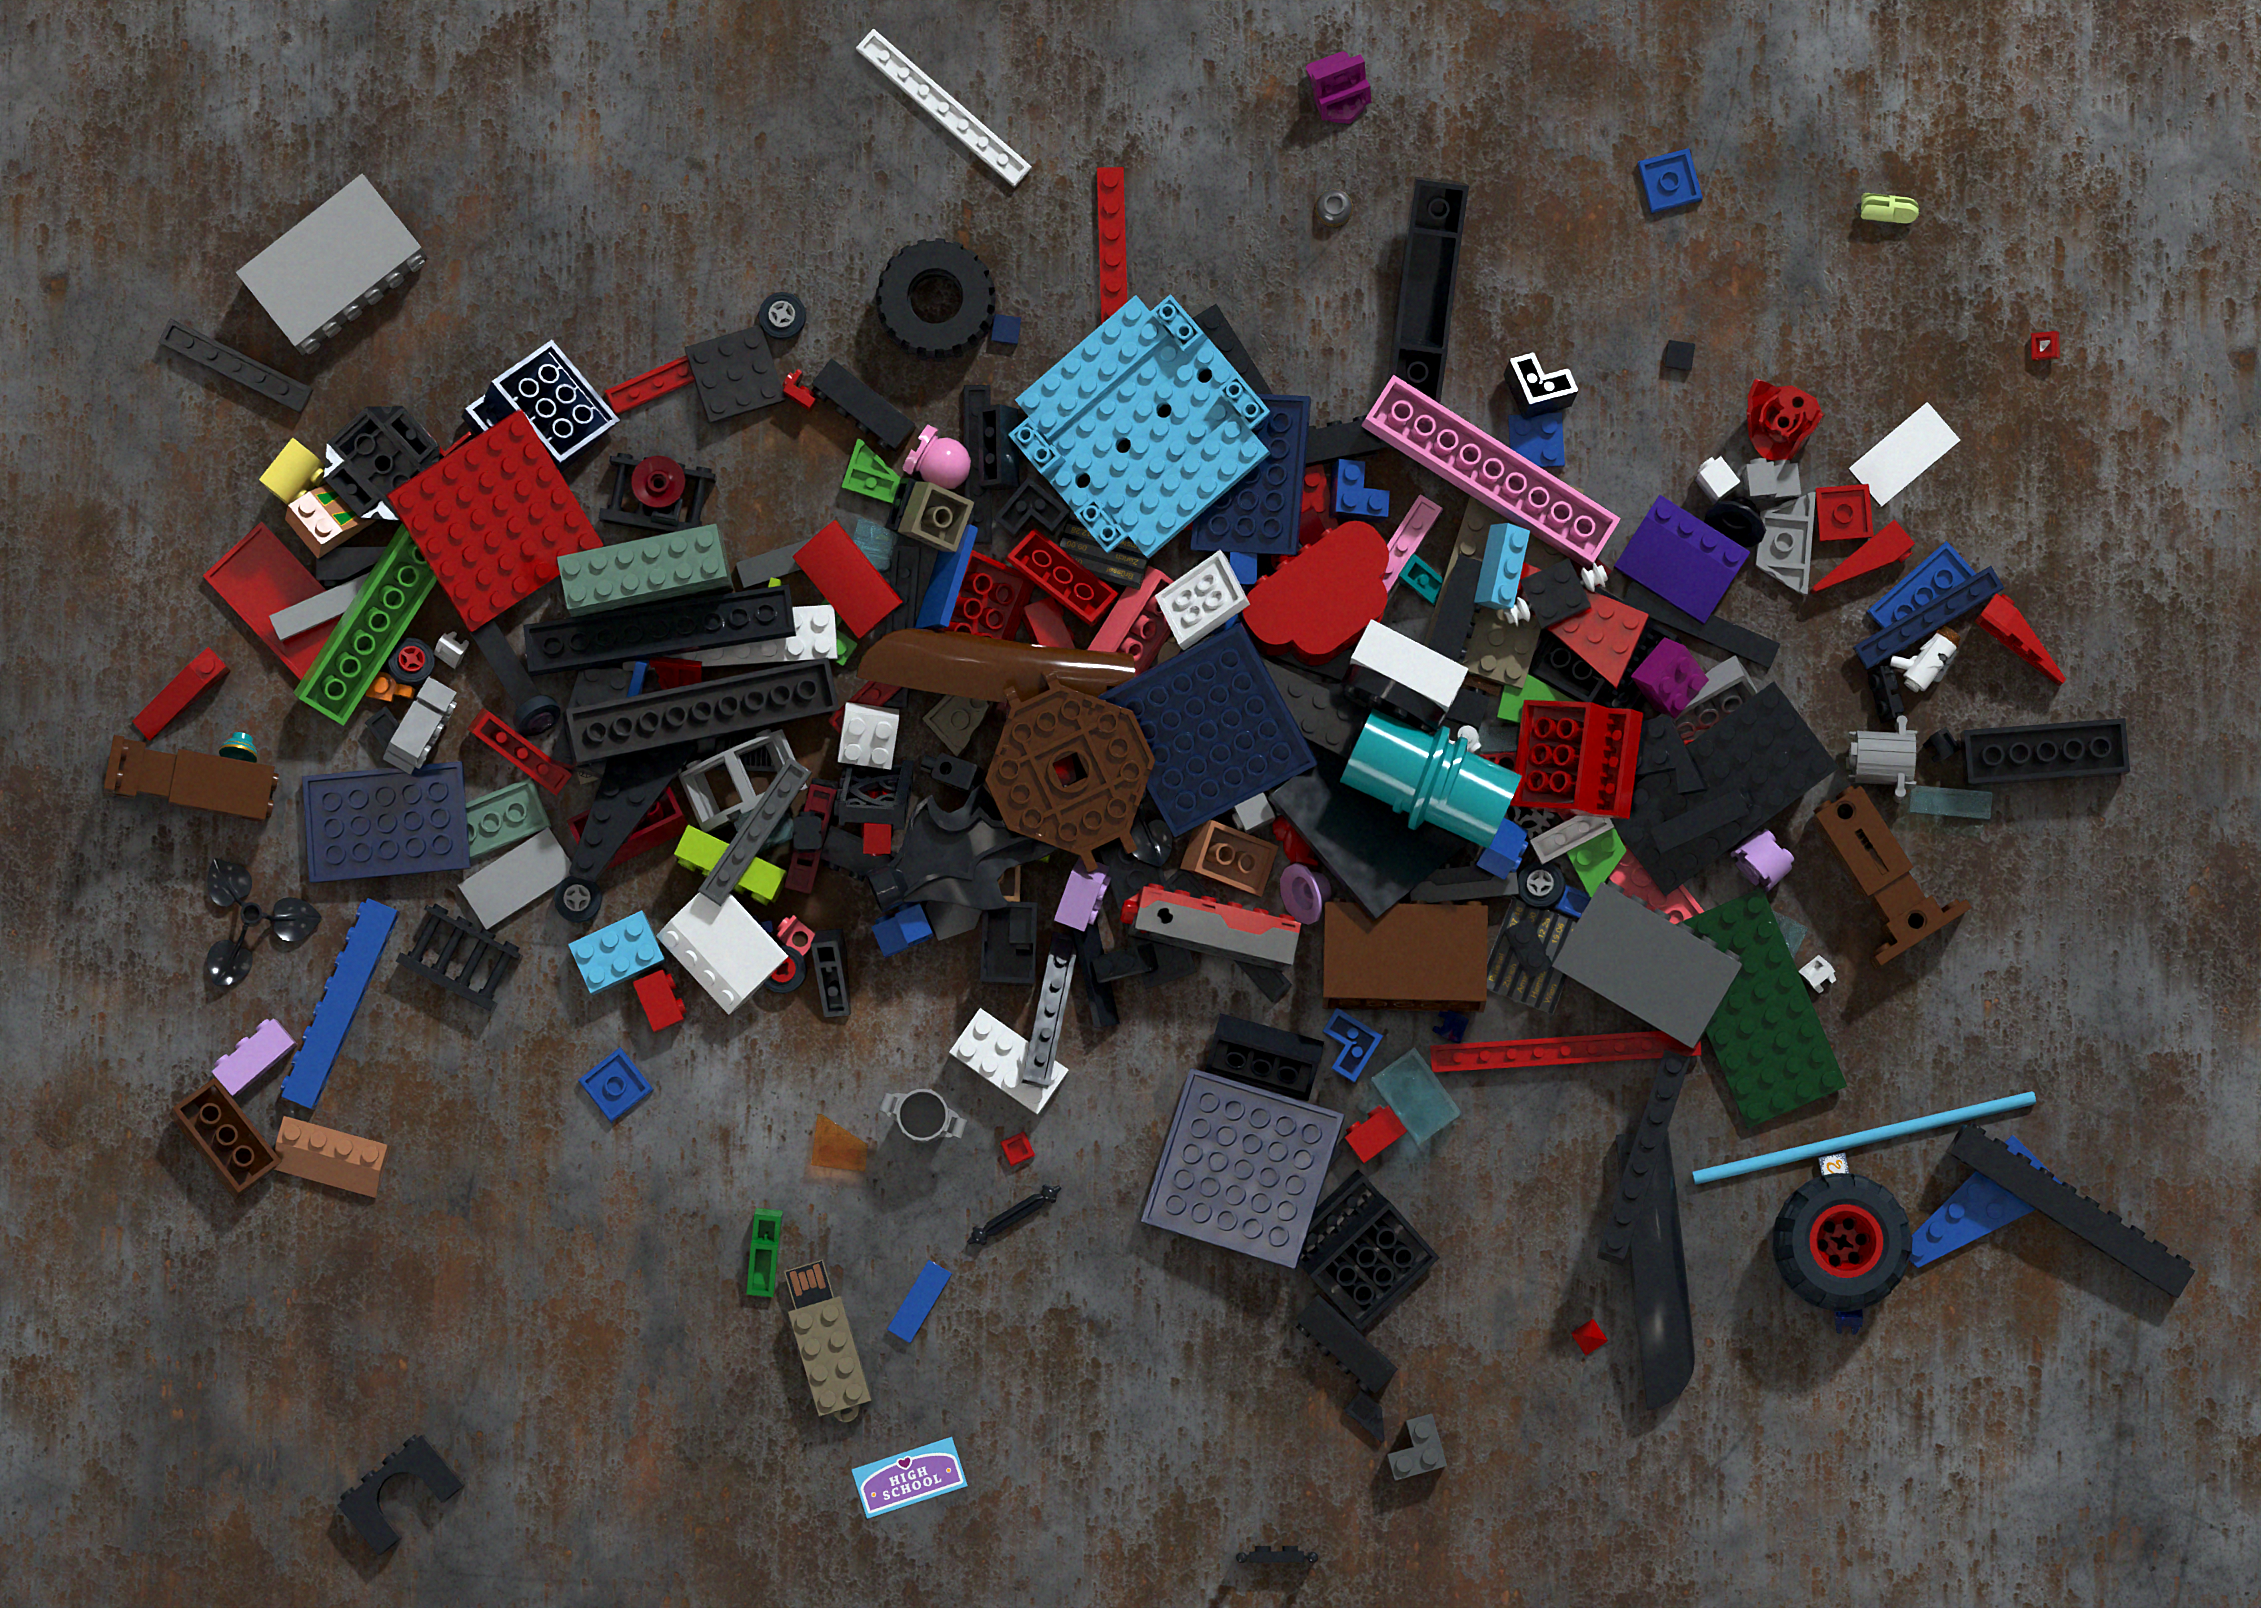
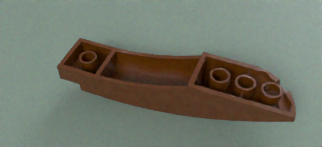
M908 628L890 632L884 635L872 647L870 646L859 663L856 677L917 690L1005 703L1008 702L1002 691L1013 686L1022 703L1050 690L1041 672L1052 667L1060 685L1098 698V695L1135 677V663L1131 653L1051 647L977 636L966 632Z

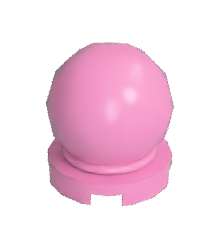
M927 425L918 438L922 440L918 450L915 452L911 449L903 465V470L911 476L916 471H919L925 482H931L947 490L955 489L969 475L971 465L969 454L966 448L957 440L948 437L938 439V429Z

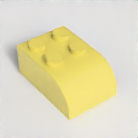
M292 438L259 480L271 493L289 505L309 491H312L315 486L319 488L325 482V465L313 453Z

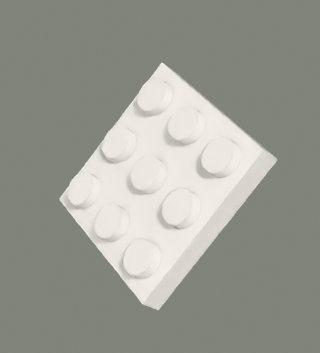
M1221 550L1155 595L1179 646L1183 650L1198 642L1201 638L1250 605L1233 569Z

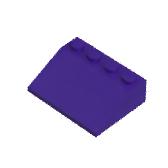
M1659 495L1613 568L1704 625L1750 551L1662 495Z

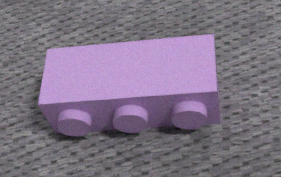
M268 1019L264 1020L256 1027L257 1033L250 1039L248 1037L243 1038L235 1045L237 1050L230 1056L225 1054L214 1063L216 1068L211 1072L232 1096L237 1097L298 1045L276 1019L271 1021Z

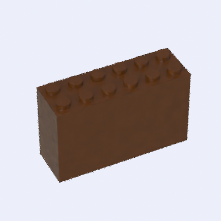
M1333 898L1330 899V902H1325L1322 1009L1484 1013L1487 1002L1488 906H1482V903L1477 901L1466 902L1465 905H1455L1453 901H1440L1438 904H1428L1424 900L1411 901V904H1401L1399 900L1376 920L1372 921L1358 903L1346 902V899Z

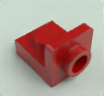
M799 369L794 374L790 372L782 384L785 387L783 389L784 395L809 412H812L817 404L816 399L813 398L814 393L803 385L800 388L797 387L803 378V372Z

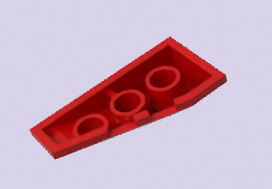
M1996 593L1975 619L1974 623L2060 687L2066 681V678L2019 610L2014 607L2015 602L2004 594L2000 596Z

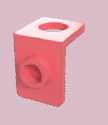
M794 915L791 919L786 917L778 926L777 930L779 933L776 936L784 944L796 949L804 956L811 948V942L815 934ZM802 931L807 934L808 942L805 946L797 947L793 944L792 938L796 932Z

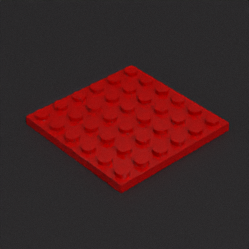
M518 409L386 494L392 507L469 632H473L560 575L557 557L604 546L522 409Z

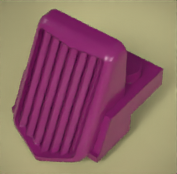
M1342 51L1307 64L1306 73L1313 88L1314 101L1323 121L1328 120L1330 122L1350 124L1361 114L1367 104L1372 103L1371 88L1366 79L1365 61L1361 54L1350 58L1347 52Z

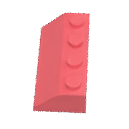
M1147 565L1140 587H1126L1087 650L1131 653L1134 657L1135 676L1147 671L1172 631L1155 595L1174 581L1163 572Z

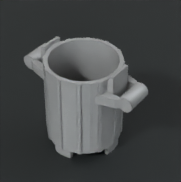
M1902 715L1897 718L1895 723L1896 733L1856 731L1849 732L1848 738H1854V743L1851 742L1849 757H1846V770H1852V775H1848L1847 781L1895 785L1893 800L1897 803H1901L1904 800L1905 789H1915L1916 786L1914 774L1917 731L1906 730L1907 718Z
M916 1089L908 1094H889L885 1092L879 1111L885 1112L888 1117L896 1121L905 1136H908L916 1143L930 1144L942 1137L961 1138L967 1120L960 1118L957 1113L948 1108L942 1096L931 1089ZM896 1097L898 1099L894 1111L890 1113L894 1098ZM954 1117L956 1121L952 1133H948L952 1118Z

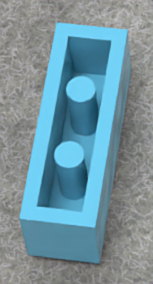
M1510 523L1490 526L1474 603L1494 610L1512 609L1514 607L1530 530Z

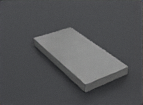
M547 827L461 882L458 886L488 931L558 886L563 879L570 876L569 870L572 862L550 828Z

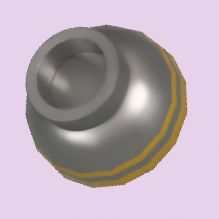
M1330 189L1318 197L1315 204V212L1323 224L1338 227L1349 221L1353 214V204L1347 193L1340 189Z

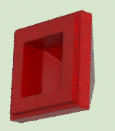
M1591 1319L1571 1333L1585 1356L1608 1341L1594 1319Z

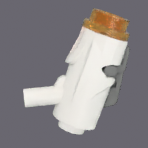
M1943 626L1941 630L1938 629L1932 639L1920 648L1922 651L1918 656L1905 659L1892 655L1890 666L1907 670L1903 676L1906 679L1904 684L1914 692H1918V690L1925 691L1931 682H1940L1957 653L1956 649L1959 647L1958 642L1961 640V637L1952 629Z

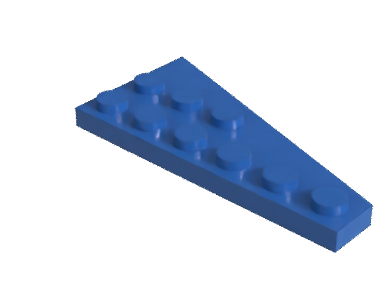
M2011 1135L2004 1142L2009 1145L2007 1149L2014 1155L2019 1152L2031 1159L2030 1165L2037 1170L2040 1167L2047 1169L2014 1135ZM1975 1171L1911 1235L1913 1242L1909 1261L1916 1268H1919L2035 1209ZM2055 1176L2053 1177V1180L2062 1184Z

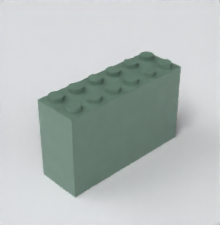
M717 524L557 557L567 609L573 617L670 603L734 589L724 539Z

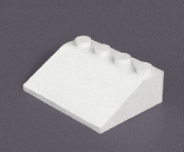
M698 893L656 936L728 1015L745 1004L788 958V955L731 894L728 895L720 907L701 893Z

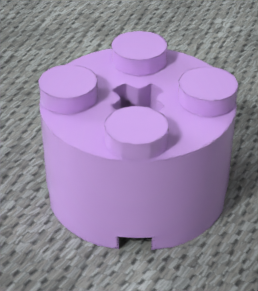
M1764 829L1762 832L1758 830L1753 831L1731 852L1732 858L1734 856L1738 858L1735 865L1741 873L1755 886L1759 883L1764 885L1763 891L1765 892L1772 889L1792 870L1791 863L1794 861L1792 854L1784 848L1781 849L1775 843L1776 838L1767 829Z

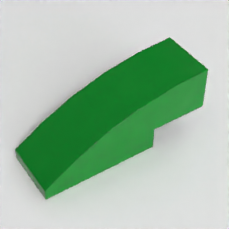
M756 1208L746 1295L774 1297L783 1210Z

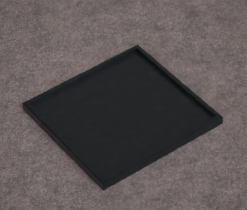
M1328 750L1316 758L1318 762L1316 766L1293 776L1268 797L1271 803L1372 921L1376 920L1471 842L1426 820L1416 830L1409 828L1408 812L1403 810L1398 814L1393 811V805L1340 782L1348 760Z

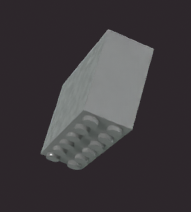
M361 174L236 273L303 356L305 353L309 355L316 351L321 345L319 342L327 336L331 338L342 329L340 326L347 320L351 322L358 318L363 312L361 309L366 305L377 303L384 296L382 293L389 287L393 289L399 286L404 281L403 276L411 270L412 272L419 270L425 264L424 260L428 257L366 177Z

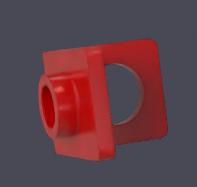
M469 431L446 451L440 447V453L445 457L472 440L474 436Z

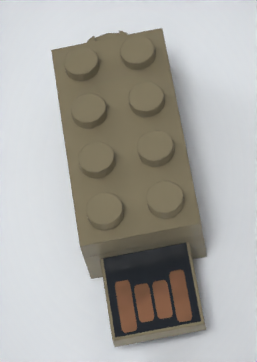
M822 1259L784 1271L795 1310L789 1311L788 1314L818 1415L824 1416L833 1413L839 1421L850 1422L858 1416L859 1405L872 1401V1397L841 1296L834 1298ZM844 1409H852V1411L847 1414L841 1413V1411Z

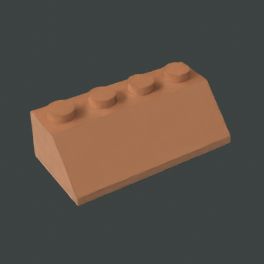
M284 1116L275 1146V1153L282 1162L274 1170L377 1198L392 1146Z

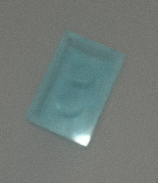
M1415 1047L1370 1079V1082L1385 1103L1406 1128L1408 1135L1416 1146L1462 1114Z

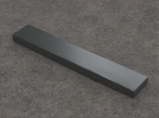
M788 758L699 888V893L720 907L722 906L812 774L810 770L792 758Z

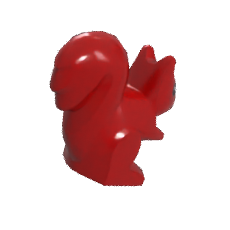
M1279 815L1272 824L1273 834L1276 835L1278 841H1283V850L1290 860V865L1298 863L1306 866L1309 870L1316 871L1318 861L1314 859L1315 853L1283 815Z

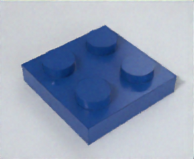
M1562 412L1546 413L1524 420L1521 415H1508L1510 449L1540 468L1565 466Z

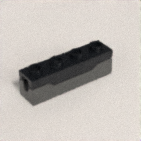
M1477 861L1466 862V867L1455 868V863L1443 864L1409 892L1410 904L1414 900H1424L1428 904H1438L1440 901L1463 902L1517 896L1519 894L1517 874L1510 871L1504 880L1477 866Z

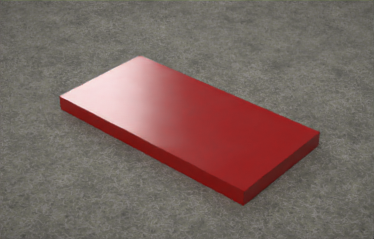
M262 521L203 575L211 586L300 680H302L343 616L336 617L280 642L269 616L327 590Z

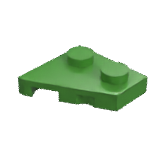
M857 439L842 489L893 504L900 477L861 439Z
M1613 827L1567 851L1566 854L1589 897L1592 898L1600 883L1605 882L1627 850L1616 829Z

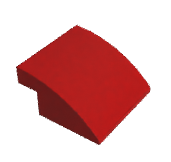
M1524 700L1515 764V773L1522 775L1510 802V806L1571 815L1629 819L1643 713L1633 709L1607 708L1592 702Z

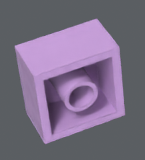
M1079 856L1070 874L1054 920L1081 931H1085L1088 923L1093 925L1112 878L1107 876L1110 867L1096 862L1098 868L1087 873Z

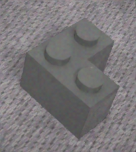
M1432 1413L1406 1420L1405 1423L1412 1447L1386 1454L1394 1481L1447 1466Z

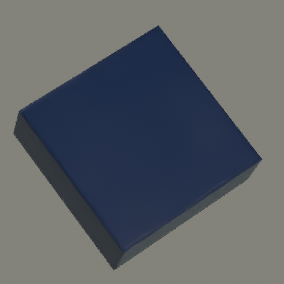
M995 314L991 342L1018 345L1021 318Z

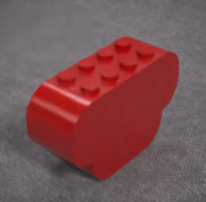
M1350 521L1340 525L1335 530L1329 528L1318 537L1320 540L1313 546L1310 543L1305 545L1297 552L1299 556L1291 562L1289 559L1284 560L1275 568L1277 572L1270 577L1266 574L1254 583L1255 588L1246 596L1250 605L1242 610L1240 622H1242L1259 653L1274 657L1284 655L1290 651L1295 659L1305 665L1321 666L1330 662L1359 641L1371 619L1378 623L1381 622L1387 604V590L1382 581L1389 562V550L1386 542L1371 525L1361 521Z

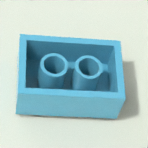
M639 911L568 944L592 995L598 994L667 962L643 911Z

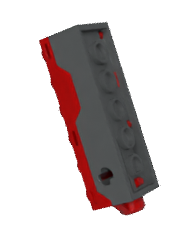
M1148 884V887L1143 886L1136 895L1125 900L1122 904L1120 920L1122 923L1130 924L1129 936L1266 968H1276L1279 971H1285L1293 965L1301 923L1296 922L1293 916L1279 914V917L1268 915L1269 911L1253 908V911L1242 909L1243 905L1234 902H1227L1226 905L1216 903L1217 899L1208 896H1201L1200 899L1190 897V893L1187 891L1174 890V893L1164 891V887L1157 884Z

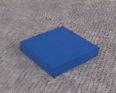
M1689 148L1637 162L1651 214L1703 200Z
M621 1047L578 1079L579 1083L610 1123L654 1090Z

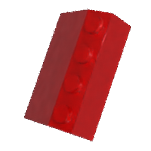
M972 550L949 626L937 630L966 632L977 636L1013 641L1022 619L1019 612L1023 607L1027 606L1035 582L1022 572Z

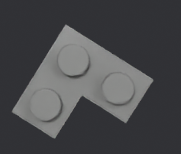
M1766 458L1750 460V464H1747L1742 471L1744 496L1753 503L1797 499L1801 496L1798 463H1790L1789 460L1767 462Z
M1264 792L1232 808L1234 814H1232L1231 818L1236 829L1239 831L1243 830L1246 834H1250L1275 820V815Z

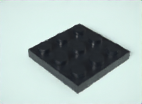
M761 325L684 348L709 424L785 402L786 399Z

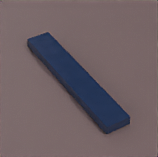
M1989 566L1852 648L1865 670H1868L2005 588L1992 566Z

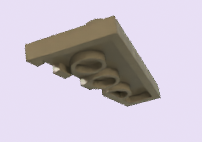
M946 695L922 719L947 747L960 758L995 701Z

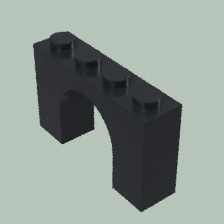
M415 1434L403 1444L405 1447L403 1451L398 1455L395 1452L391 1453L382 1461L384 1466L379 1471L371 1470L361 1479L363 1482L361 1486L356 1490L351 1487L340 1496L342 1501L337 1506L378 1556L384 1554L403 1538L383 1514L380 1506L381 1489L390 1477L401 1472L417 1475L427 1484L441 1503H445L465 1486L464 1482L425 1435L417 1437Z

